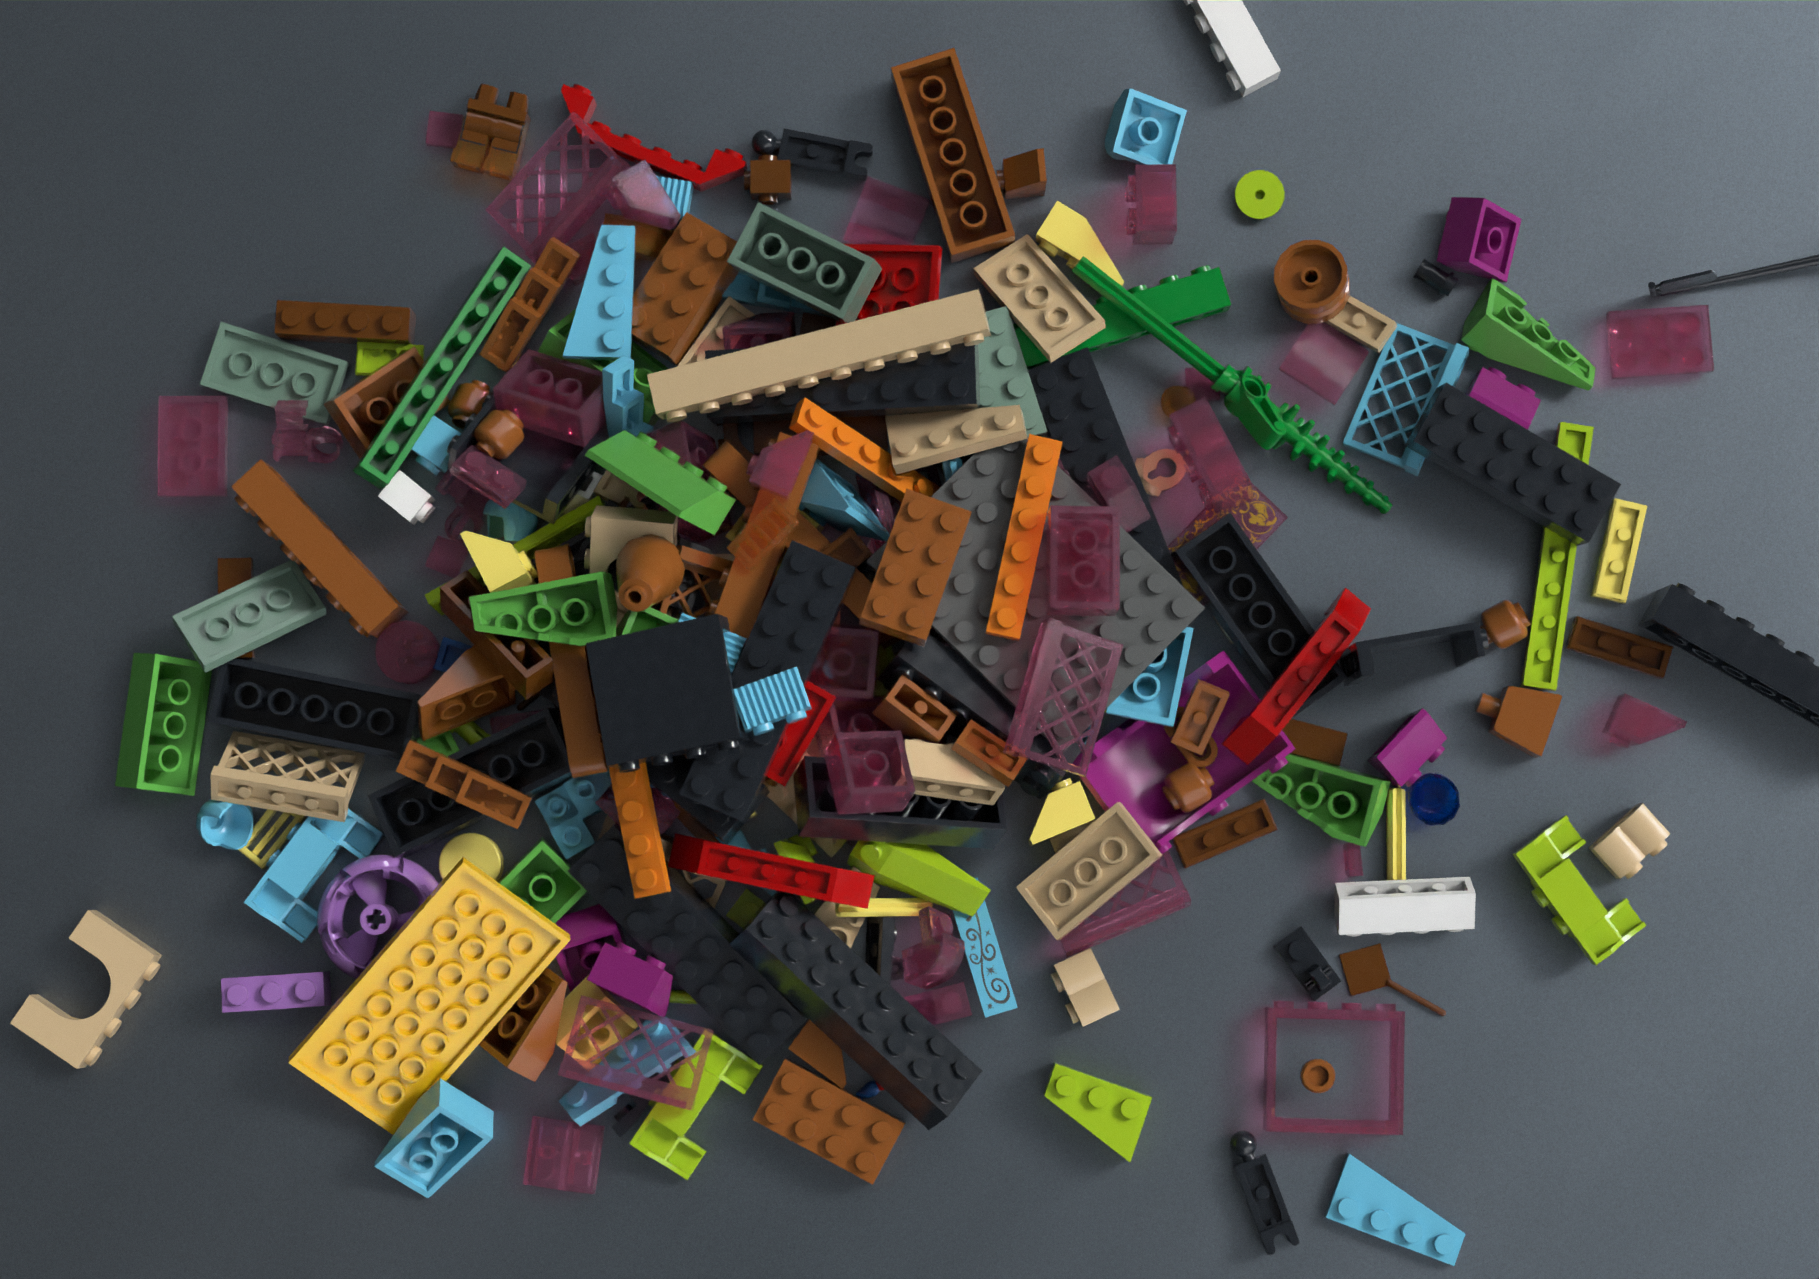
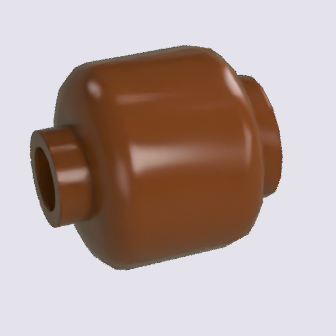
M472 380L471 383H462L456 387L447 410L452 418V423L456 427L464 430L469 417L473 413L478 414L480 412L484 399L490 393V387L487 384L478 380Z
M507 409L502 411L492 410L474 430V437L477 441L475 447L487 459L492 457L500 460L507 459L522 443L524 439L522 430L524 425L513 412Z
M1505 599L1484 610L1481 614L1483 625L1480 626V629L1486 630L1489 644L1493 642L1496 647L1506 649L1527 637V627L1531 623L1519 602L1513 604L1510 600Z
M1187 763L1165 777V786L1162 787V790L1174 810L1180 809L1188 813L1211 799L1212 792L1210 787L1215 783L1205 767L1198 769L1195 764Z

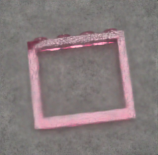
M1274 1001V1007H1265L1263 1130L1267 1132L1403 1135L1405 1011H1396V1004L1375 1003V1010H1362V1003H1341V1009H1328V1002H1308L1307 1008H1294V1001ZM1277 1018L1390 1021L1388 1119L1275 1116Z

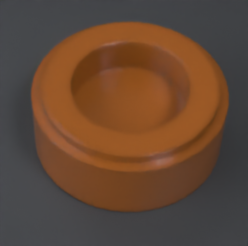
M1318 1058L1311 1059L1302 1066L1300 1080L1307 1090L1313 1093H1324L1333 1086L1335 1071L1327 1061Z

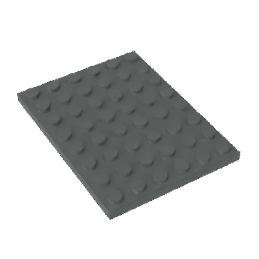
M1024 439L973 454L931 496L932 498L972 511L931 627L1063 754L1205 607L1057 465L1020 640L1016 641L985 634L1028 440ZM888 540L866 561V564L875 573H877Z

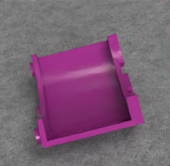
M1224 650L1183 679L1178 707H1185L1197 679L1229 691L1230 694L1211 734L1217 744L1218 754L1215 761L1205 767L1215 783L1210 787L1212 797L1208 802L1188 813L1180 809L1174 810L1162 790V787L1165 786V777L1188 762L1177 747L1171 743L1163 725L1129 718L1080 753L1072 763V767L1103 810L1106 812L1114 804L1121 802L1161 854L1172 847L1169 842L1171 839L1207 812L1212 817L1228 806L1225 799L1268 769L1273 774L1288 763L1285 757L1296 749L1285 733L1281 731L1249 765H1246L1221 744L1242 717L1248 716L1260 701ZM1180 717L1175 719L1174 727H1176ZM1205 747L1204 752H1203L1202 755L1197 754V753H1195V752H1194V754H1195L1197 757H1204V756L1206 755V752H1207L1206 747Z

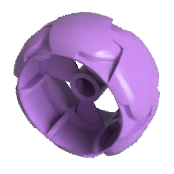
M392 855L364 857L341 869L325 888L317 913L318 932L327 956L337 968L348 976L357 979L372 962L373 959L371 958L377 944L378 935L390 934L396 928L399 930L416 911H409L398 915L395 908L385 904L387 890L385 879H393L408 886L418 897L419 906L439 885L435 877L418 863ZM357 893L368 906L362 911L360 916V923L363 929L349 937L348 932L344 931L343 913L350 896H354ZM381 910L380 916H385L386 921L376 927L374 916Z

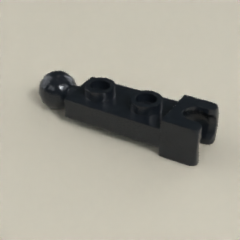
M785 128L782 139H778L769 130H760L752 138V147L757 154L770 155L776 151L779 152L778 160H790L791 166L840 175L844 176V178L867 181L868 179L867 169L858 166L855 161L859 157L869 158L873 155V146L869 143L854 140L846 141Z
M1238 1131L1232 1136L1230 1146L1235 1155L1242 1157L1243 1162L1233 1166L1267 1255L1275 1253L1273 1241L1278 1234H1285L1292 1245H1298L1300 1243L1267 1155L1262 1154L1256 1157L1254 1154L1257 1148L1255 1136L1249 1131Z

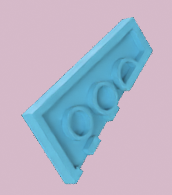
M601 225L563 352L564 359L617 360L623 355L631 358L635 226Z
M653 1013L567 1092L559 1102L570 1117L581 1127L615 1105L617 1097L623 1093H634L644 1086L642 1081L656 1072L662 1075L672 1068L671 1063L683 1055L688 1058L696 1053V1051L667 1016L662 1018Z
M1347 1153L1324 1217L1454 1266L1465 1233Z

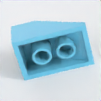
M816 458L798 509L801 511L805 508L810 510L809 514L822 526L828 523L841 532H846L851 527L859 536L887 541L890 533L855 487Z
M1186 627L1107 708L1106 714L1174 727L1194 628Z
M440 1078L415 1103L374 1162V1167L424 1197L429 1198L493 1139L494 1111Z

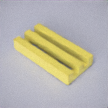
M267 809L253 827V833L247 845L238 850L261 869L265 870L270 857L278 849L281 850L288 841L287 835L298 822L302 823L306 816L283 812L254 850L250 851L248 847L277 812ZM291 815L295 818L264 857L260 859L258 857L288 818Z

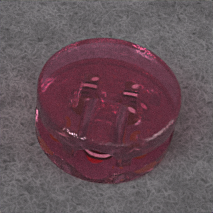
M399 621L387 627L379 636L375 649L376 660L382 672L392 680L403 684H416L426 680L435 672L433 668L438 659L440 644L434 633L422 624L414 621Z

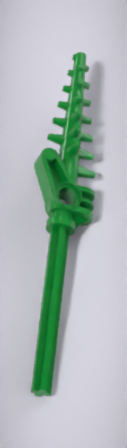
M1083 256L1072 269L1073 273L1212 382L1210 388L1216 393L1221 391L1225 395L1224 404L1227 410L1232 415L1238 417L1260 447L1266 450L1271 448L1276 450L1287 442L1293 447L1290 455L1292 461L1304 455L1310 459L1308 467L1310 472H1314L1321 467L1328 472L1327 481L1329 483L1339 480L1345 485L1344 489L1347 494L1355 492L1362 497L1365 505H1373L1382 514H1386L1391 509L1393 504L1389 502L1388 496H1383L1381 492H1377L1373 488L1374 482L1372 480L1367 482V478H1361L1357 475L1360 470L1357 465L1351 467L1350 462L1344 464L1341 461L1345 455L1343 450L1336 452L1334 447H1331L1329 450L1325 447L1330 440L1328 435L1320 438L1318 432H1315L1313 435L1309 434L1315 425L1312 419L1305 424L1304 418L1300 417L1296 422L1293 420L1300 410L1299 405L1295 404L1288 409V403H1283L1278 407L1269 399L1267 393L1272 384L1267 382L1265 385L1261 381L1262 376L1258 375L1256 377L1251 375L1253 369L1246 366L1243 370H1235L1230 364L1223 367Z

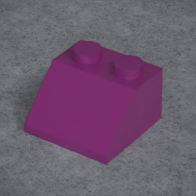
M1452 197L1449 211L1446 215L1442 240L1438 249L1437 261L1458 272L1490 280L1494 278L1498 282H1507L1522 219L1485 198Z
M1482 367L1476 373L1465 394L1528 430L1541 402L1540 399L1535 397V391L1523 384L1515 386L1506 381V375L1495 368L1489 367L1487 370Z
M1422 708L1413 712L1367 761L1386 779L1391 780V784L1395 788L1402 787L1403 784L1410 787L1421 776L1422 772L1419 768L1426 760L1430 763L1434 762L1445 750L1442 743L1447 737L1428 712Z
M600 904L563 915L555 923L570 934V941L556 956L566 982H568L567 985L570 992L590 974L604 943L616 947L618 942L627 945L621 925Z
M618 942L616 947L604 943L587 980L620 998L665 1018L673 976L664 971L666 964L651 956H647L645 961L634 956L637 950L621 942Z

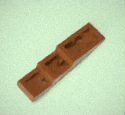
M555 237L549 239L535 266L527 273L515 297L509 300L479 355L505 372L510 371L560 293L581 254Z
M409 740L396 769V772L425 784L426 787L455 799L456 802L516 829H519L532 800V797L413 740Z

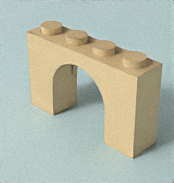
M597 505L592 516H587L585 537H591L590 549L586 548L584 568L590 569V574L596 572L608 573L609 565L617 559L619 552L625 544L632 539L643 537V535L652 534L664 537L676 546L678 516L670 511ZM615 591L617 627L628 609L621 604L618 593ZM653 605V606H651V608L657 610V609H658V606H657V605ZM668 607L666 614L674 618V609Z
M88 910L69 939L97 957L108 970L111 988L105 1005L96 1014L81 1019L70 1016L39 994L28 996L10 1022V1024L76 1069L85 1068L87 1065L92 1066L102 1053V1049L99 1047L106 1036L111 1038L116 1033L122 1023L119 1018L126 1008L130 1010L141 996V993L138 991L145 980L149 982L161 966L157 963L162 956L160 953L97 910Z

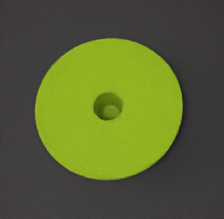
M1254 170L1245 174L1239 180L1235 189L1237 206L1245 215L1254 219H1265L1273 216L1280 210L1284 202V187L1279 178L1269 171Z

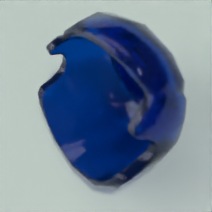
M1438 772L1423 774L1411 785L1408 792L1409 807L1412 813L1429 826L1445 825L1455 818L1460 808L1458 788L1452 780Z

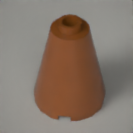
M649 534L628 541L621 549L616 561V575L619 600L625 608L635 612L643 611L677 591L683 580L685 566L678 554L679 550L673 543L664 537Z

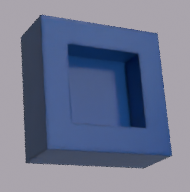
M443 637L433 669L445 673L472 646Z

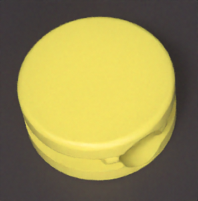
M477 833L460 834L452 838L441 851L439 872L442 879L446 877L462 857L494 880L498 881L502 877L504 870L503 854L499 846L487 836Z

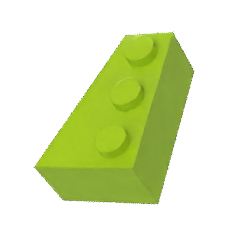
M1054 1062L1043 1095L1128 1162H1131L1152 1097Z

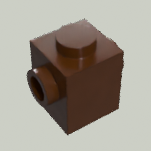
M762 155L758 156V160H750V170H744V190H750L752 200H758L763 205L778 204V200H792L790 160H778L777 156Z

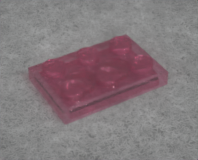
M1708 305L1609 311L1606 313L1612 379L1711 373L1714 371Z
M159 396L158 496L227 497L228 397Z

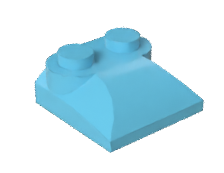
M1125 89L1115 103L1105 138L1107 153L1115 160H1127L1166 174L1170 173L1187 110L1134 89Z

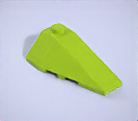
M859 840L847 860L848 865L851 867L855 866L862 873L875 875L874 883L972 917L991 891L932 848L923 844Z

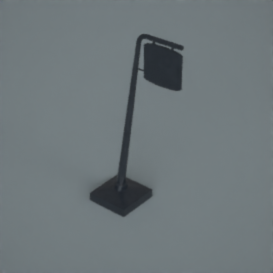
M1819 254L1717 277L1715 270H1708L1664 280L1657 285L1654 282H1650L1648 284L1651 296L1659 297L1818 266Z

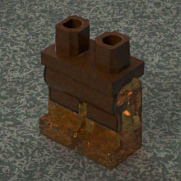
M480 84L475 99L469 98L462 129L456 148L453 149L450 162L456 168L484 174L485 171L488 176L516 182L527 131L531 122V118L528 115L529 98L522 93L510 92L507 107L496 105L499 89L494 86Z

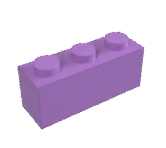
M330 971L221 979L222 1013L332 1005Z

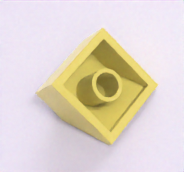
M469 531L460 533L490 593L537 584L534 580L538 577L537 570L524 550L518 553L511 543Z
M1071 778L1058 782L1051 789L1052 793L1045 797L1028 838L1030 846L1096 819L1080 781L1073 784Z
M587 976L564 998L556 1044L590 1072L640 1024L606 990L588 981Z

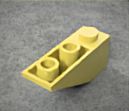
M1057 201L1036 234L1035 241L1040 243L1038 246L1049 256L1055 257L1058 254L1068 261L1066 265L1071 269L1084 256L1123 287L1124 281L1087 219Z

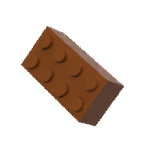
M686 212L633 294L632 339L678 366L723 298L722 295L738 275V271L727 262L737 241Z
M906 489L859 624L924 647L972 511Z
M788 1058L784 1059L753 1118V1121L872 1185L905 1125L904 1120L844 1088L841 1089L835 1083Z

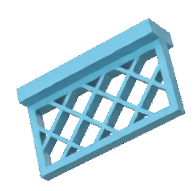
M1397 323V328L1381 351L1344 438L1343 445L1405 469V472L1418 476L1425 460L1424 456L1406 447L1402 458H1398L1388 454L1383 442L1402 435L1406 444L1408 439L1405 433L1414 430L1436 388L1444 383L1456 387L1469 356V347L1458 343L1453 345ZM1400 333L1410 337L1415 349L1397 355L1393 346L1397 334ZM1418 341L1424 342L1426 344L1419 346ZM1432 347L1447 351L1443 361L1432 367H1428L1422 353ZM1391 350L1393 358L1387 360V357ZM1418 354L1424 370L1407 377L1400 361ZM1396 363L1403 379L1385 386L1380 376L1381 371L1384 367ZM1439 370L1434 380L1431 373ZM1427 375L1432 385L1430 392L1416 398L1409 382ZM1378 381L1381 388L1374 390ZM1405 384L1412 400L1394 407L1387 391ZM1383 393L1390 409L1372 416L1367 406L1369 399ZM1426 400L1421 411L1418 403ZM1414 405L1419 418L1415 424L1403 428L1396 412ZM1365 411L1368 418L1360 421ZM1392 414L1399 430L1381 437L1374 421ZM1369 423L1377 438L1366 444L1352 440L1357 428ZM1379 444L1382 451L1373 447Z

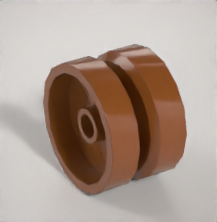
M1303 240L1292 244L1280 255L1274 267V283L1281 306L1292 319L1302 323L1320 324L1333 319L1344 309L1350 297V279L1343 255L1332 244L1321 240Z

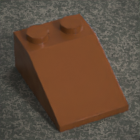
M415 346L323 404L359 459H361L424 363ZM447 395L435 413L450 404L451 401Z
M475 645L467 649L419 699L418 714L422 741L516 704L515 688Z
M546 967L478 1045L508 1069L536 1082L554 1053L568 982Z

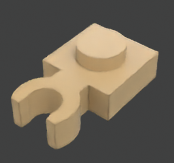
M608 470L605 471L593 490L595 495H599L602 500L608 502L610 499L620 507L626 508L627 504L631 502L635 509L648 510L646 505L640 502L646 495Z

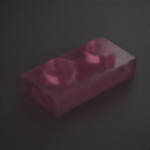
M473 445L451 465L450 474L504 509L526 487V479Z

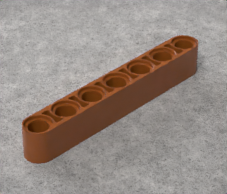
M725 441L702 465L718 481L726 485L727 490L746 508L748 502L755 503L759 492L753 490L759 472L731 444ZM797 511L785 547L788 549L793 540L821 552L831 542ZM856 568V574L843 604L860 620L872 583Z
M569 544L535 551L539 583L576 577L573 555ZM549 642L572 777L578 778L608 772L586 646Z

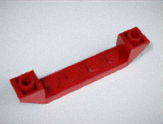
M563 84L561 88L578 135L583 142L671 179L691 181L693 188L701 192L744 175V170L748 169L746 161L742 160L743 155L728 148H725L724 152L715 148L706 171L702 172V167L693 161L684 159L683 163L672 159V154L662 148L654 146L653 150L641 146L642 141L629 134H623L622 137L611 133L612 129L601 122L593 121L592 124L589 123L597 106L589 89L578 84H574L573 87Z
M1344 588L1325 611L1324 615L1326 617L1249 715L1242 717L1221 744L1243 763L1249 765L1279 735L1358 635L1371 608L1347 588Z
M677 833L674 836L668 867L866 909L869 906L875 875Z

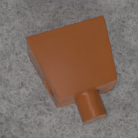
M1506 686L1502 689L1499 698L1481 693L1475 711L1492 717L1488 729L1490 734L1537 758L1543 754L1562 695Z

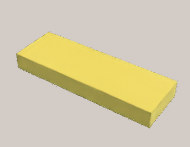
M1616 498L1612 500L1591 593L1592 597L1622 604L1626 603L1647 510L1646 505Z

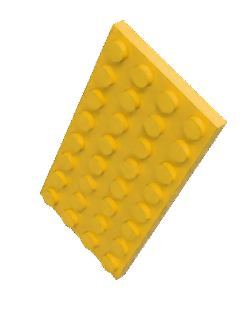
M462 857L288 1057V1063L394 1135L418 1099L440 1078L445 1082L567 945L570 941V934Z

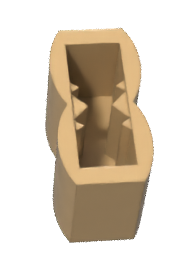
M1638 803L1621 817L1614 826L1601 835L1589 847V850L1616 879H1621L1624 876L1629 879L1643 867L1640 862L1645 856L1650 853L1653 857L1667 846L1668 843L1665 839L1670 833L1643 803Z
M1091 948L1053 965L1056 972L1050 974L1058 992L1060 993L1065 990L1070 1000V1003L1066 1004L1065 1007L1073 1024L1079 1021L1081 1026L1084 1027L1120 1010Z

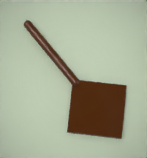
M1381 943L1339 954L1351 996L1389 986L1441 1016L1446 1015L1444 1009L1391 980Z

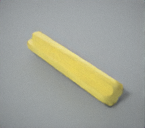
M1389 788L1386 798L1387 880H1406V791L1403 788Z
M870 898L868 909L835 903V914L838 917L930 916L933 911V903L920 898Z

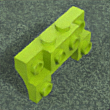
M1564 815L1512 855L1530 878V883L1534 887L1531 893L1542 908L1547 906L1555 916L1551 921L1556 929L1563 936L1568 934L1569 937H1572L1591 964L1597 965L1647 925L1638 917L1627 898H1623L1610 909H1605L1574 864L1567 858L1583 846L1586 841L1580 837L1569 822L1568 816Z
M708 1029L704 1030L693 1048L696 1053L686 1058L684 1062L679 1059L675 1062L667 1074V1077L672 1080L665 1090L657 1089L648 1103L652 1110L629 1143L646 1156L656 1160L686 1180L689 1179L707 1151L687 1138L685 1134L721 1080L742 1094H745L763 1067L762 1064L758 1065L750 1056L733 1047Z

